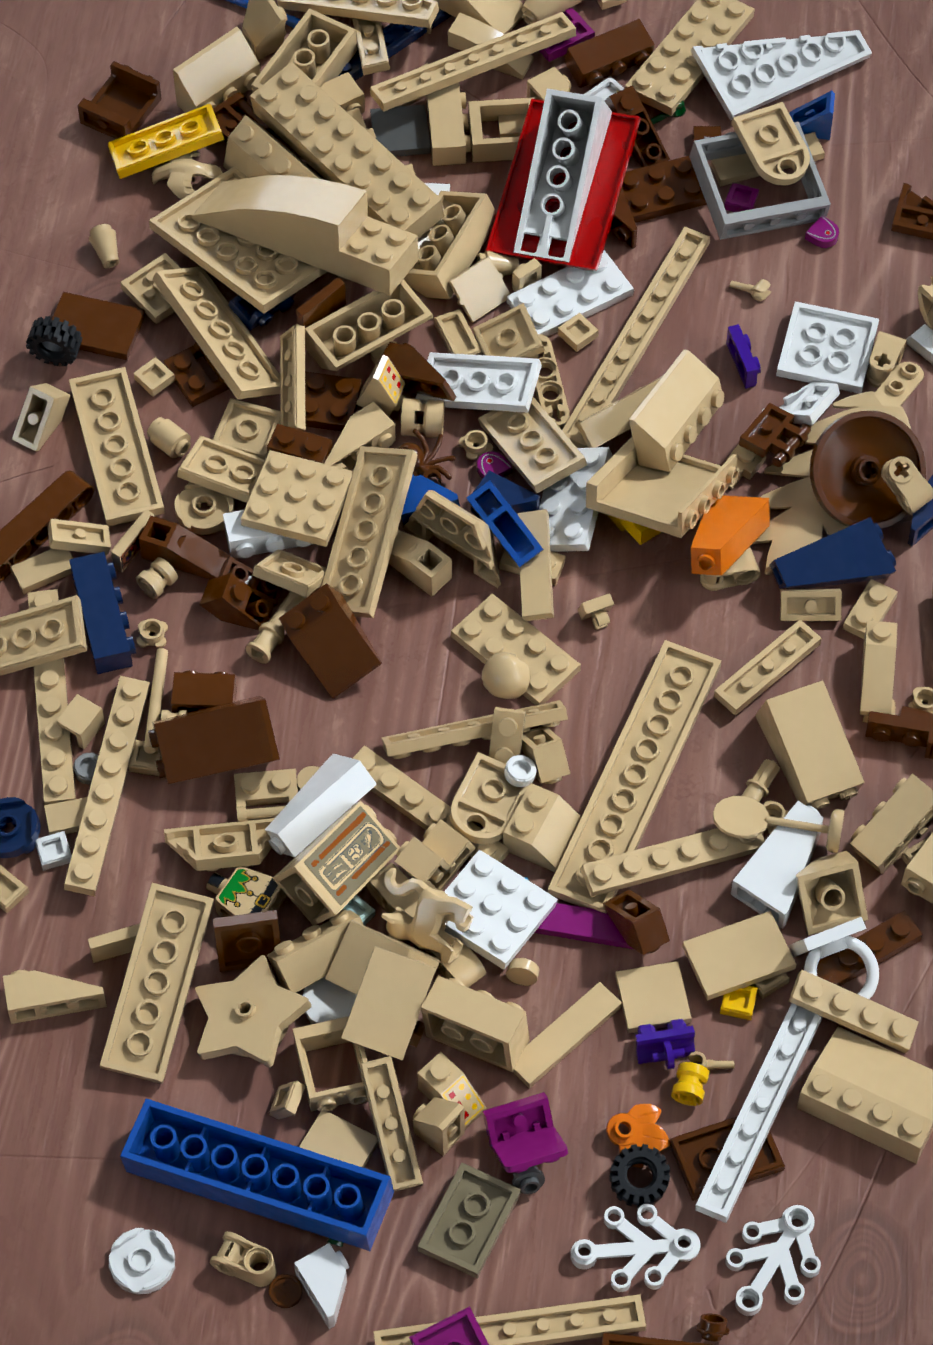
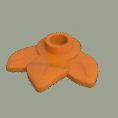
M638 1104L633 1106L627 1114H616L608 1121L606 1126L607 1136L612 1143L618 1145L619 1152L624 1148L629 1149L634 1144H637V1147H642V1144H646L648 1148L653 1150L655 1147L659 1151L666 1149L670 1145L666 1132L659 1125L655 1124L660 1117L661 1109L652 1104ZM619 1124H625L628 1127V1134L620 1133L618 1129ZM635 1164L633 1166L643 1168L644 1164Z

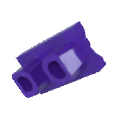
M683 1019L671 1020L667 1024V1030L656 1031L655 1026L651 1024L640 1025L636 1035V1057L638 1064L665 1061L667 1070L674 1069V1059L685 1058L692 1052H695V1031L693 1025L687 1026Z

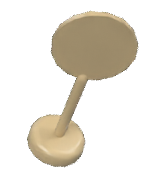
M746 796L724 798L716 804L713 811L715 825L728 836L747 839L756 837L766 830L768 824L828 834L826 849L831 853L838 854L844 810L835 809L832 811L829 826L771 817L763 804Z

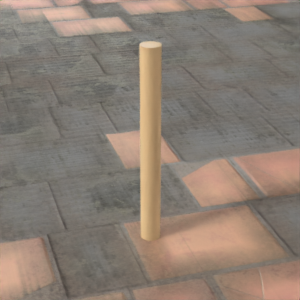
M164 648L156 650L144 742V752L148 754L156 752V748H152L148 730L153 729L152 722L160 720L168 650Z

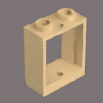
M534 97L468 101L472 162L513 160L520 136L483 139L481 121H497L499 115H527L530 101L535 99Z
M349 1016L293 1029L294 1044L311 1112L316 1110L321 1112L323 1109L331 1111L338 1105L347 1103L357 1105L367 1101L363 1080L360 1083L316 1092L306 1055L307 1051L350 1042L341 1038ZM352 1042L359 1068L360 1063L368 1062L364 1046Z

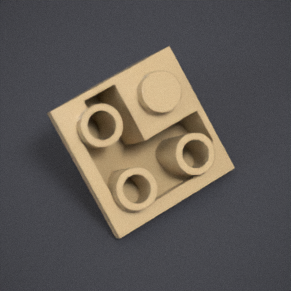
M274 0L248 1L242 33L257 60L276 52L283 44L284 37L286 36L285 24L287 15L281 6H277Z

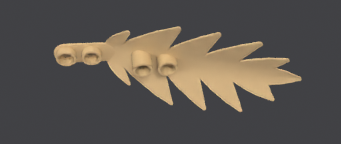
M912 362L900 363L876 392L859 393L834 402L833 408H848V410L809 425L811 432L808 434V440L805 444L815 445L819 436L831 423L842 416L859 411H879L890 414L901 420L911 429L908 417L901 405L923 380L924 372L922 368ZM813 450L794 456L781 467L771 465L764 470L765 474L804 478L761 496L762 498H769L770 509H788L770 520L769 527L753 543L772 542L767 555L766 575L772 573L769 564L773 560L822 539L823 527L828 535L847 528V526L829 516L815 497L810 481V459Z

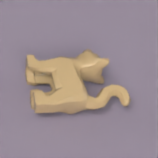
M389 868L384 876V884L390 893L394 896H406L416 891L419 894L414 918L399 906L395 908L393 913H382L381 917L387 921L386 929L389 932V937L398 941L409 940L419 948L441 953L442 962L446 964L453 962L454 959L459 957L464 944L458 938L445 932L447 922L455 923L459 931H467L474 918L470 914L473 906L457 897L448 896L442 890L431 888L419 879L411 878L402 884H398L395 881L396 868Z

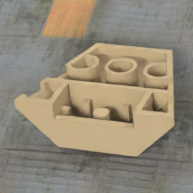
M428 490L402 529L426 541L432 536L437 537L474 561V574L498 588L501 585L495 542L488 524L439 493Z

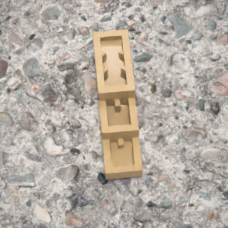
M662 376L576 424L587 447L596 448L631 429L629 418Z

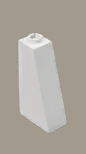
M332 754L265 829L271 838L269 844L278 854L296 857L377 785L361 761Z
M797 801L783 819L822 825L824 817L814 807L806 806ZM777 826L733 879L731 895L759 914L771 911L777 925L783 929L799 892L796 874L809 865L821 832Z

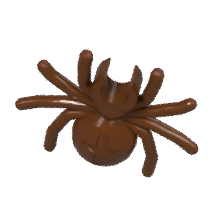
M414 429L413 433L419 438L424 453L419 446L410 442L403 443L397 448L414 450L418 456L413 475H422L426 478L433 476L441 483V474H443L448 480H451L452 476L448 471L435 464L455 461L456 457L444 456L433 459L442 444L443 435H438L437 442L428 456L429 447L424 436L417 429Z

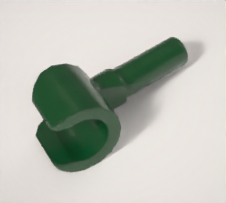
M681 101L677 106L673 117H681L685 114L684 101ZM662 112L650 120L654 125L671 116Z

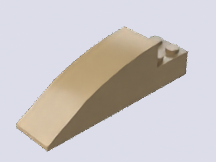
M264 175L224 181L219 184L192 215L195 221L387 295L393 293L418 261V235L368 217L367 191L333 181L292 175Z

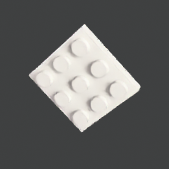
M795 301L776 376L807 383L838 384L840 390L862 393L879 319Z
M478 850L444 891L448 896L457 897L473 906L470 914L474 918L470 928L462 932L456 928L455 923L448 921L445 932L458 938L464 945L505 970L555 908L558 899L483 851Z

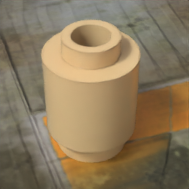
M159 417L148 428L147 435L150 437V441L171 458L182 457L189 451L191 446L190 435L170 419Z

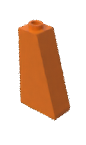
M723 495L721 499H717L708 513L703 514L692 542V574L722 576L769 527V498Z

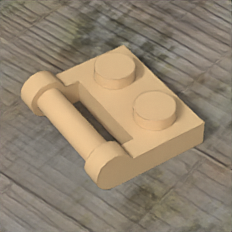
M296 768L234 774L238 822L276 818L285 806L246 809V806L290 802L298 793Z

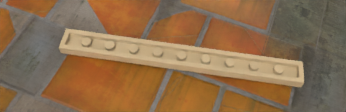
M688 227L683 228L562 429L577 448L588 447L576 424L617 400L710 244V236Z

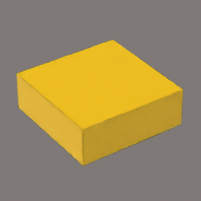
M747 986L724 994L720 1014L752 1020L758 987Z

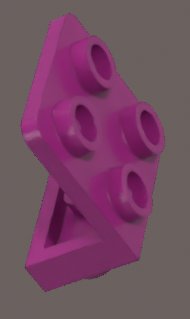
M544 1092L482 1111L489 1145L506 1172H524L529 1167L541 1163L556 1162L568 1154L567 1145L553 1125L548 1097Z

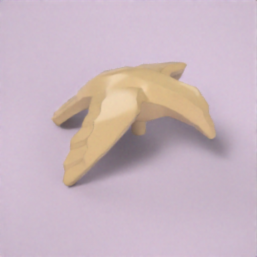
M190 152L170 160L168 164L155 168L152 173V182L156 184L158 181L168 179L167 186L182 200L194 192L191 184L192 177L202 176L213 180L223 173L217 165L192 160V157L200 156V153Z

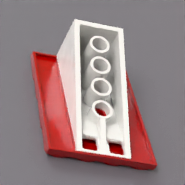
M547 89L545 101L531 99L486 251L528 260L535 258L541 262L597 271L641 118L639 116L612 112L602 97Z

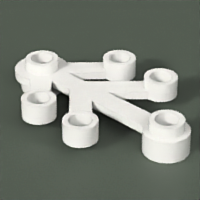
M643 1204L638 1208L637 1220L642 1226H650L664 1238L662 1240L650 1239L624 1218V1212L621 1208L612 1206L605 1211V1225L610 1229H616L631 1242L595 1245L590 1240H579L571 1248V1261L579 1269H589L595 1265L597 1259L634 1256L623 1269L614 1271L611 1276L612 1288L617 1292H625L630 1288L631 1280L653 1255L666 1254L657 1267H650L645 1272V1285L650 1289L656 1290L663 1286L665 1277L679 1261H690L698 1255L701 1244L695 1232L685 1228L675 1230L657 1216V1209L651 1204ZM649 1211L653 1214V1217L651 1219H644L641 1214ZM617 1214L620 1220L612 1222L608 1219V1216ZM680 1240H687L690 1246L682 1248L678 1245V1242ZM581 1248H588L590 1250V1254L587 1256H582L579 1254L578 1250ZM651 1274H657L661 1279L658 1282H652L648 1277ZM622 1276L627 1279V1283L619 1285L615 1282V1279Z
M794 1205L783 1212L782 1218L761 1223L751 1221L744 1225L742 1238L748 1244H757L764 1235L783 1233L775 1243L743 1250L733 1248L728 1251L725 1262L726 1266L732 1271H740L747 1263L766 1259L751 1286L742 1287L736 1294L735 1306L741 1314L753 1316L760 1311L763 1302L762 1293L779 1266L786 1286L784 1299L792 1305L802 1302L805 1290L798 1281L789 1251L795 1239L803 1258L800 1264L801 1273L805 1277L813 1278L819 1274L821 1262L815 1256L809 1237L814 1228L815 1220L808 1208ZM794 1219H800L803 1222V1225L801 1227H796L792 1224L791 1221ZM749 1229H755L758 1232V1235L755 1237H750L749 1235H747L746 1231ZM739 1256L742 1261L739 1264H734L731 1262L730 1257ZM812 1262L817 1268L808 1270L804 1264ZM796 1289L800 1292V1295L798 1297H791L788 1291ZM746 1299H750L754 1302L755 1305L751 1308H747L743 1305L742 1302Z

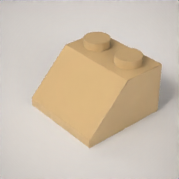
M530 783L503 832V844L509 848V853L556 872L581 816L558 794Z

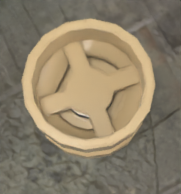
M158 557L151 563V568L148 571L143 570L136 577L139 587L153 599H157L164 592V587L171 586L178 580L175 569L161 557Z

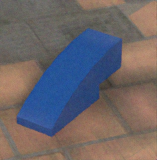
M491 480L467 497L468 503L481 520L488 524L495 538L519 568L544 550Z

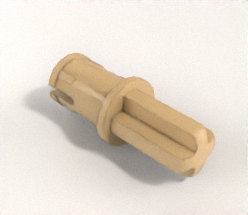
M769 759L764 760L754 777L747 780V788L741 796L755 799L760 802L762 797H766L769 794V786L780 771V767L776 762Z

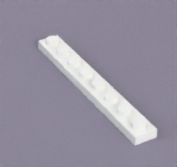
M793 1003L791 1004L696 1203L695 1211L724 1223L727 1222L823 1018L822 1016Z

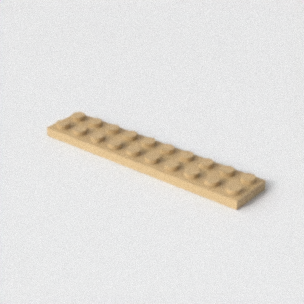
M667 640L664 641L548 887L549 894L579 907L591 908L605 914L607 913L603 903L614 898L618 890L591 897L580 868L582 864L637 850L720 670L722 660Z

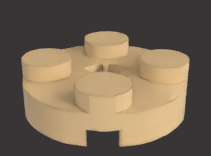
M192 482L185 485V490L180 495L179 493L177 494L174 503L178 522L194 534L207 535L225 530L223 514L234 512L233 498ZM201 503H207L211 507L206 511L197 509V507H201Z

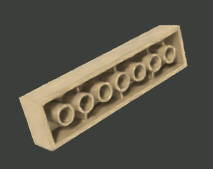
M290 62L250 95L254 114L325 180L367 191L368 217L416 234L418 238L444 217L442 199L293 62Z

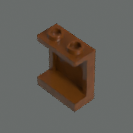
M113 61L110 65L111 76L91 101L83 98L77 106L81 124L114 139H118L136 132L162 98L160 82L150 75H144L135 71L128 65H122Z

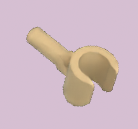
M761 279L755 286L736 281L730 282V288L747 291L759 302L765 300L771 293L770 290H767L771 284L765 279Z
M698 1051L689 1054L691 1062H702L701 1065L707 1069H734V1061L706 1060L705 1055Z

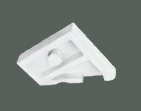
M811 382L799 391L784 397V405L779 408L795 415L793 424L802 425L805 423L813 425L839 396L838 384Z

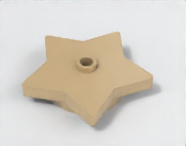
M261 955L234 981L202 985L195 988L208 1016L197 1053L202 1060L235 1054L250 1057L268 1067H272L278 1044L286 1035L289 1025L312 1007L307 997L278 986L265 955Z

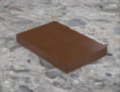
M63 292L52 320H54V317H58L60 322L66 320L69 322L68 326L74 325L77 327L76 331H80V337H82L79 350L128 361L145 318V310Z
M737 1117L669 1139L671 1150L692 1201L699 1199ZM770 1131L745 1183L784 1171L785 1164Z

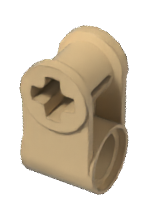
M879 331L870 356V366L866 375L867 382L871 386L879 388L897 365L900 364L907 339Z
M904 456L896 457L883 465L881 470L883 480L908 514L912 515L933 499L932 486L923 478L909 458ZM900 466L902 471L899 473V476H896L894 472L897 469L896 467Z
M749 547L722 576L701 574L700 582L707 590L718 591L737 585L750 584L756 581L761 573L753 552Z
M225 1232L222 1237L224 1242L216 1256H212L209 1263L218 1271L229 1276H235L255 1286L264 1287L271 1284L277 1274L271 1251L266 1247L246 1240L236 1233ZM260 1262L268 1264V1266L261 1271H256L252 1269L255 1264Z

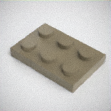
M461 1162L417 1246L418 1252L478 1279L521 1195V1189Z

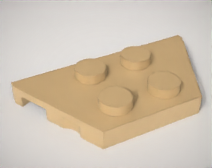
M275 818L164 829L165 843L196 871H216L220 868L240 866L246 868L251 865L261 864L272 847L269 844L271 838L265 829Z

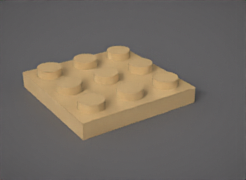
M270 450L242 514L241 525L327 547L345 503L353 471Z

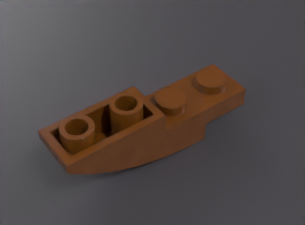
M902 706L900 716L870 711L865 737H871L881 742L888 740L900 742L910 747L923 746L926 747L924 758L933 759V714Z

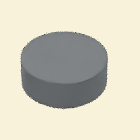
M84 753L75 760L74 773L78 781L83 784H91L99 755Z

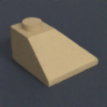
M843 851L838 854L835 853L817 858L796 874L808 936L862 917L863 921L868 920L858 861L849 852Z

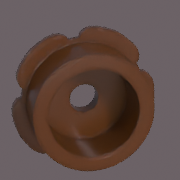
M703 1314L700 1317V1323L697 1324V1331L707 1341H720L730 1331L727 1328V1319L718 1314Z

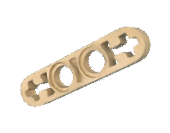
M538 334L546 350L543 352L542 358H539L542 365L541 368H549L552 370V374L549 376L539 375L535 393L538 403L551 418L553 410L557 409V415L561 421L556 422L554 418L552 419L562 430L570 418V412L552 343L547 336ZM546 391H554L559 396L556 399L548 400L543 397V394Z

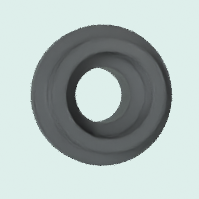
M536 1165L529 1167L524 1172L513 1173L512 1185L521 1189V1193L524 1194L537 1192L545 1182L543 1172Z

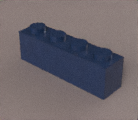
M105 552L69 559L76 593L81 600L83 620L97 675L132 667L131 655L136 654L133 636H126L125 629H130L126 611L120 612L118 606L123 604L120 587H113L112 580L117 579L113 562L107 563Z

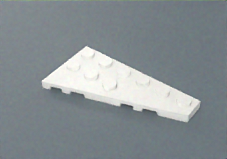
M859 30L827 33L826 36L816 37L804 35L796 39H786L784 37L744 41L743 44L736 45L723 43L717 44L715 47L705 48L703 46H693L691 49V53L730 120H733V117L746 114L868 59L872 54Z

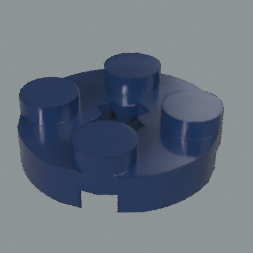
M7 797L0 799V858H14L23 853H30L36 847L35 842L39 837L41 828L40 819L32 806L26 804L20 798ZM12 822L13 826L15 827L14 830L9 833L1 831L2 829L7 828V823Z

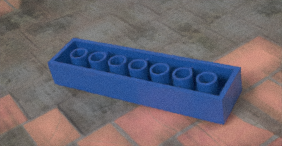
M147 1098L120 1155L124 1168L128 1173L367 1251H371L394 1194L391 1176Z

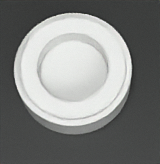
M517 755L507 761L504 775L511 785L526 787L534 781L537 768L529 757Z

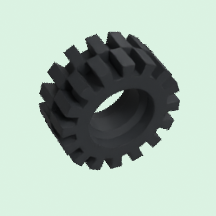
M45 316V319L39 317L33 322L26 341V348L30 349L29 353L31 355L36 354L35 358L38 360L44 359L46 364L53 362L54 366H59V363L62 366H67L68 363L71 365L77 357L82 342L81 332L76 331L77 327L74 325L68 326L69 322L66 320L60 322L58 317H54V320H51L50 316Z
M634 1144L629 1149L624 1148L621 1150L620 1154L615 1157L611 1166L609 1181L612 1184V1191L616 1192L617 1198L620 1201L622 1199L626 1201V1205L632 1206L634 1204L637 1205V1208L643 1204L653 1205L666 1192L670 1182L669 1164H666L665 1156H661L658 1153V1149L654 1147L652 1150L646 1144H642V1147H637V1144ZM635 1164H644L652 1172V1182L644 1188L634 1187L628 1181L627 1171Z

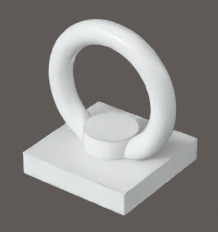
M862 917L789 945L793 957L810 951L805 961L804 971L816 976L817 965L821 958L847 948L853 950L861 957L866 967V981L863 988L857 994L870 1000L875 993L879 981V967L875 955L865 943L850 936L866 929Z

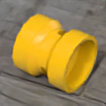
M680 1063L676 1073L679 1080L673 1085L671 1097L684 1105H701L705 1094L703 1085L708 1082L710 1071L697 1063Z

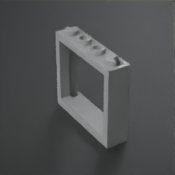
M794 122L810 154L809 166L805 175L801 178L808 199L729 214L726 213L708 160L746 154V151L736 132H729L725 135L711 138L704 137V139L694 141L689 157L720 240L816 222L821 216H827L831 203L799 122Z

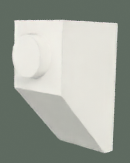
M330 1243L296 1261L294 1264L296 1276L324 1322L331 1329L337 1321L347 1284L346 1269L349 1268V1265L340 1250L335 1252Z

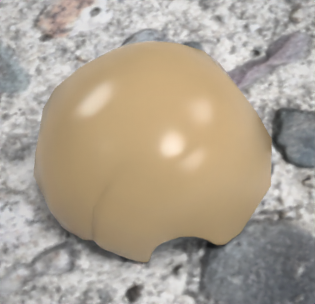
M508 652L495 653L486 661L482 670L483 685L490 694L498 698H519L526 692L530 682L529 667L526 663L520 661L516 654Z

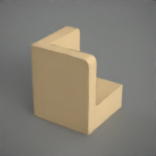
M76 694L57 718L59 726L76 735L78 746L82 749L87 747L105 724L102 708Z

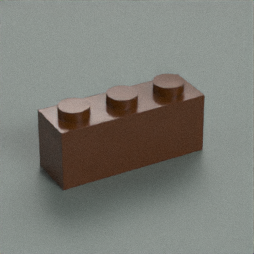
M637 19L567 48L564 62L579 88L587 85L594 86L601 82L603 78L610 75H620L627 68L634 65H643L653 53L655 44L641 20Z

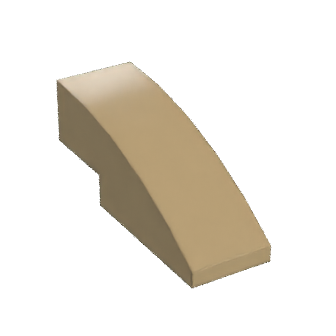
M459 12L448 31V46L463 51L504 34L475 18ZM529 54L496 67L494 70L523 79L534 61V57Z

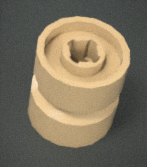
M403 398L401 436L417 437L413 433L414 429L424 433L429 438H438L439 434L443 435L445 401L428 399L426 403H422L420 399ZM417 412H424L423 424H416Z

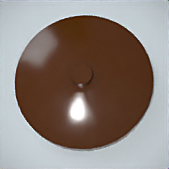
M859 411L840 417L822 432L812 451L810 481L816 499L829 516L847 527L869 517L880 528L897 523L907 516L908 513L901 507L896 496L883 480L881 470L887 461L904 456L913 462L923 478L926 479V461L920 442L906 424L884 412ZM900 466L896 467L897 469L894 472L896 476H899V473L902 471Z

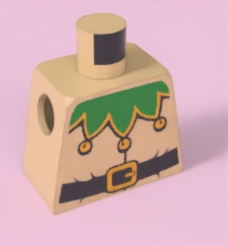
M242 866L237 867L229 879L216 872L213 873L206 886V889L217 894L215 907L220 917L278 910L287 897L286 893L274 881L272 876Z

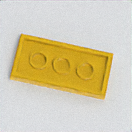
M207 104L120 137L107 144L118 176L122 179L225 139L211 104Z

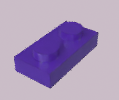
M739 324L729 326L726 345L745 389L754 387L757 384V376L761 373L759 360L756 356H752L750 339L747 334L743 335Z

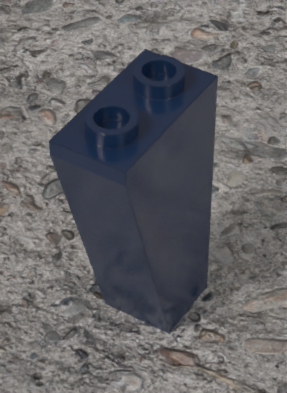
M871 517L781 556L769 564L780 589H809L870 581V579H885L896 572L895 557L890 550H886L882 542L884 538L883 532L877 523H873Z

